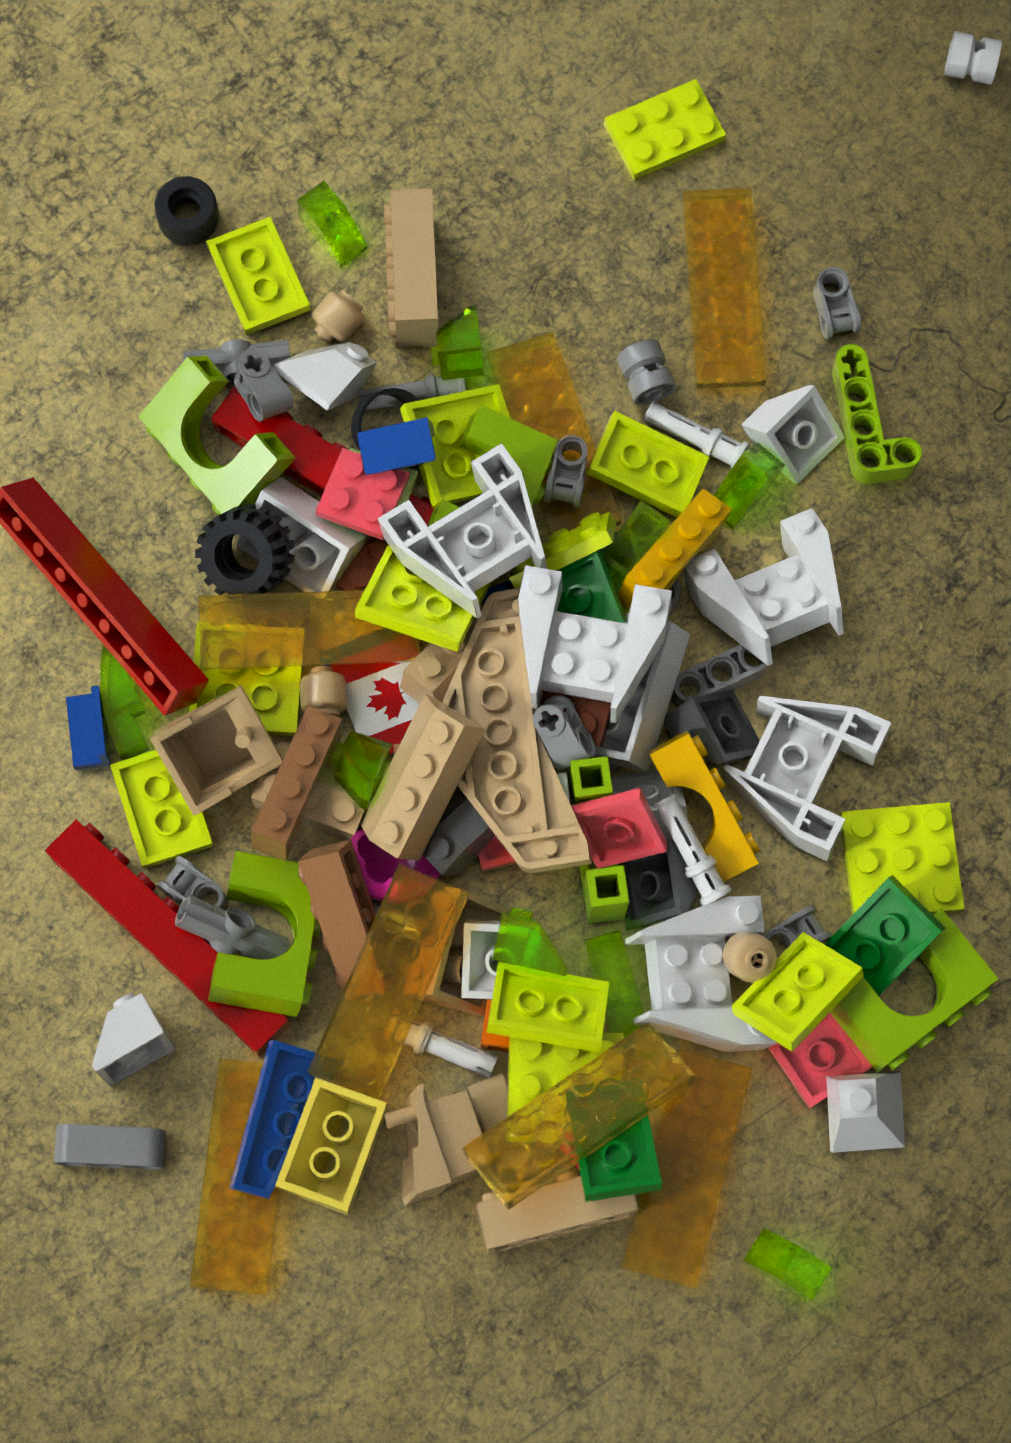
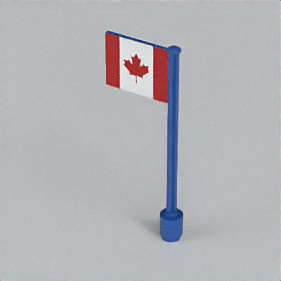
M622 530L614 533L613 543L597 550L602 552L608 569L624 564L625 559L632 557L630 545ZM508 580L488 588L481 604L484 605L486 599L495 592L514 588L512 582ZM383 628L326 651L321 649L319 652V660L323 666L332 667L333 672L340 673L345 677L348 699L347 712L368 765L394 755L393 744L401 743L420 705L400 689L404 669L418 656L411 636L388 628Z

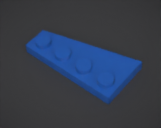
M276 1040L269 1041L229 1189L261 1198L270 1197L315 1078L330 1082L334 1073H337L343 1060Z

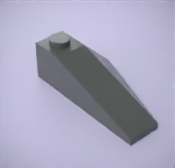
M458 786L423 853V856L441 875L459 876L495 837V834Z

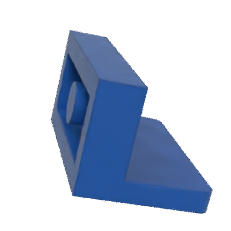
M426 417L358 432L357 437L365 473L367 475H374L435 461L436 455L432 440L435 433L432 421Z
M99 685L91 686L92 694L66 697L72 761L75 770L111 765L104 695Z

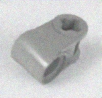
M836 267L824 269L819 274L813 291L824 338L830 339L833 337V334L852 330L854 333L860 332L861 317L846 273ZM833 284L839 291L836 293L828 292L824 289L823 285Z
M249 350L241 354L238 360L239 371L235 375L234 385L248 405L252 416L258 422L291 410L294 403L288 385L280 378L268 357L256 350Z
M568 435L558 442L552 469L548 475L544 502L549 503L551 500L572 503L574 508L580 507L588 456V447L581 437ZM568 450H574L581 457L574 462L565 460L562 454Z
M563 695L551 696L535 711L533 715L534 727L547 748L552 763L558 770L563 771L570 768V761L589 759L595 756L596 747L594 740L582 723L574 704L569 698ZM556 714L558 717L552 718L551 715Z
M181 856L175 859L176 865L166 879L156 884L163 893L179 904L182 903L185 897L190 895L202 900L208 894H216L219 896V899L215 906L225 911L228 909V900L223 889Z
M810 905L769 930L764 937L768 940L777 939L782 941L787 949L802 932L822 944L828 941L832 935L830 931L825 932L814 914L815 907Z

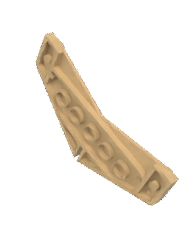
M520 588L495 592L486 599L481 610L482 616L478 618L442 701L445 705L485 728L457 786L523 871L538 873L591 864L588 842L533 724V715L537 709L531 706L519 617L518 597ZM541 690L538 708L541 705L543 690Z

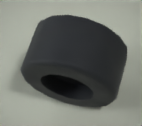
M191 176L176 177L166 182L158 191L154 202L158 226L164 236L172 242L185 246L199 244L207 240L216 230L219 221L216 196L210 186L204 181ZM183 203H194L200 207V212L189 219L177 218L173 211Z

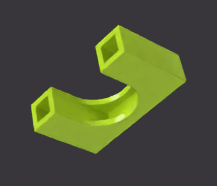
M207 355L188 356L138 417L146 425L148 434L158 440L168 451V457L171 461L181 466L188 474L191 484L197 490L203 492L212 502V508L218 515L240 505L242 507L248 504L255 505L261 490L276 481L294 461L295 457L275 433L270 432L255 434L226 466L215 462L206 453L202 445L200 421L207 406L229 380Z
M480 405L470 418L460 447L482 456L502 443L522 471L532 508L533 503L539 504L545 492L546 485L542 484L545 473H549L552 469L555 455L554 450L558 440ZM442 499L434 508L427 526L429 527L460 507Z
M608 756L570 761L568 787L571 805L613 794ZM591 857V864L580 866L588 924L624 920L629 904L624 865L618 866V864L597 869Z
M235 851L226 899L265 906L278 912L285 918L292 930L293 945L284 954L264 960L218 952L214 964L208 1001L294 1017L298 1016L302 1004L308 1005L312 983L306 982L307 970H314L317 949L311 948L313 936H319L321 927L319 921L312 914L311 898L307 886L302 883L299 877L298 862Z
M940 909L933 916L946 929L918 956L931 972L936 985V1000L929 1013L919 1016H907L893 1011L880 999L864 977L830 1012L877 1073L887 1065L892 1071L910 1058L906 1052L909 1048L916 1044L922 1049L938 1036L934 1031L935 1028L943 1022L949 1028L965 1015L962 1010L965 1005L972 1002L976 1007L993 994L989 987L998 980V977L943 909Z

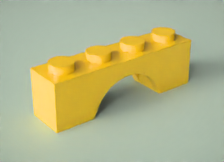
M703 488L626 575L618 593L621 604L628 609L631 608L635 584L669 590L691 559L698 552L703 554L721 533L732 508Z
M686 730L649 750V755L667 787L681 786L691 788L702 794L710 803L713 813V825L702 847L707 855L711 854L716 859L715 867L723 882L759 864L754 854L760 852V849L751 832L743 835L737 824L743 817L733 800L726 803L720 790L726 786L716 767L708 770L702 758L708 755V752L699 736L691 738Z

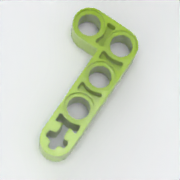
M856 344L843 346L836 355L832 367V377L851 473L858 482L863 484L909 478L914 474L921 459V446L910 437L884 440L868 356L865 350ZM850 367H851V368H855V370H854V372H853V375H852V378H850V375H851V369H850ZM857 393L863 397L864 401L854 402L848 395ZM854 427H867L870 434L861 435ZM896 454H906L912 462L902 463L896 458ZM861 459H872L877 467L868 468L862 464Z

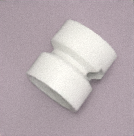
M954 31L944 75L963 79L966 75H971L972 81L991 85L997 69L1002 41L982 37L979 41H975L972 34Z

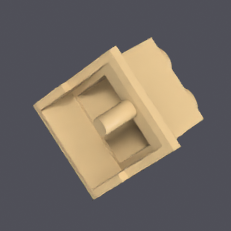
M242 685L159 727L150 738L193 816L280 766L283 761Z
M423 1083L417 1085L405 1100L404 1108L384 1114V1120L388 1129L405 1123L407 1159L401 1161L402 1200L404 1206L438 1196L445 1188L480 1175L492 1164L490 1159L494 1157L492 1143L488 1135H482L478 1121L482 1119L480 1108L475 1099L470 1100L467 1090L429 1101Z

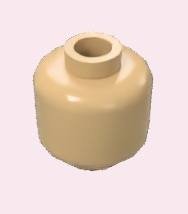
M341 290L340 293L331 291L327 293L312 312L313 320L318 324L314 330L329 343L334 338L340 342H346L363 323L364 316L360 311L364 307L344 290Z
M314 667L311 669L310 674L301 679L299 683L300 700L304 713L307 706L340 717V714L347 709L348 699L345 677L340 673L333 672L332 667Z
M743 931L729 938L724 946L723 961L729 973L743 981L754 983L767 977L775 969L777 954L772 942L766 937L755 932Z

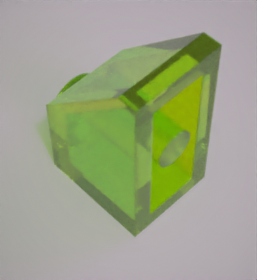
M325 181L297 199L299 219L340 268L368 249V245L346 206Z
M472 305L436 331L437 345L431 346L433 367H440L442 381L484 376L477 305Z
M759 443L741 454L714 494L715 497L732 508L726 524L732 529L737 526L768 491L785 466L783 462Z
M350 730L344 743L338 741L332 757V762L337 764L334 779L360 808L367 810L384 774L392 744Z
M511 907L510 913L502 911L492 950V959L566 976L568 971L566 963L539 920L532 918L533 912L516 907Z
M765 1228L762 1229L743 1259L744 1262L805 1303H809L814 1299L832 1270V1267L802 1247Z

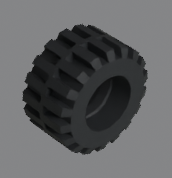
M248 504L244 507L240 505L214 517L212 521L203 527L205 532L198 536L196 542L202 545L195 550V558H201L202 562L197 565L199 573L203 571L206 573L205 583L208 586L213 583L216 586L214 592L220 596L227 592V599L234 601L240 597L242 601H248L254 597L258 598L282 583V579L287 577L291 571L288 566L294 563L295 555L290 554L289 550L295 547L294 540L287 539L286 535L290 533L288 526L281 527L279 524L282 520L281 517L277 514L269 516L270 509L261 507L256 510V505ZM235 534L247 537L255 545L259 555V563L256 570L244 568L235 559L232 551V541Z

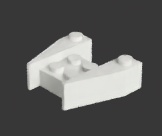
M502 443L471 462L475 482L483 494L428 527L409 500L378 518L383 537L401 564L477 619L482 615L478 599L474 594L476 590L529 558L536 567L547 569L544 551L522 471Z
M813 508L780 521L782 546L788 556L783 561L734 580L717 551L712 549L693 557L683 569L686 589L700 613L767 666L773 664L772 646L826 623H831L838 636L844 634L842 608L829 534Z
M525 565L518 604L532 708H538L541 690L612 702L610 722L616 723L665 640L671 609L672 591L635 584L627 624L558 612L562 593V572Z
M759 696L756 713L770 719L745 772L726 764L723 771V781L793 846L828 861L843 830L845 818L813 803L839 751L871 766L874 765L888 736L891 722L858 707Z
M726 896L640 930L625 939L626 945L645 944L652 1011L634 1018V1025L723 1052L760 1051L777 1044L770 1037L733 1015L729 971L723 961L725 942L730 937L743 931L758 934L765 932L761 896Z

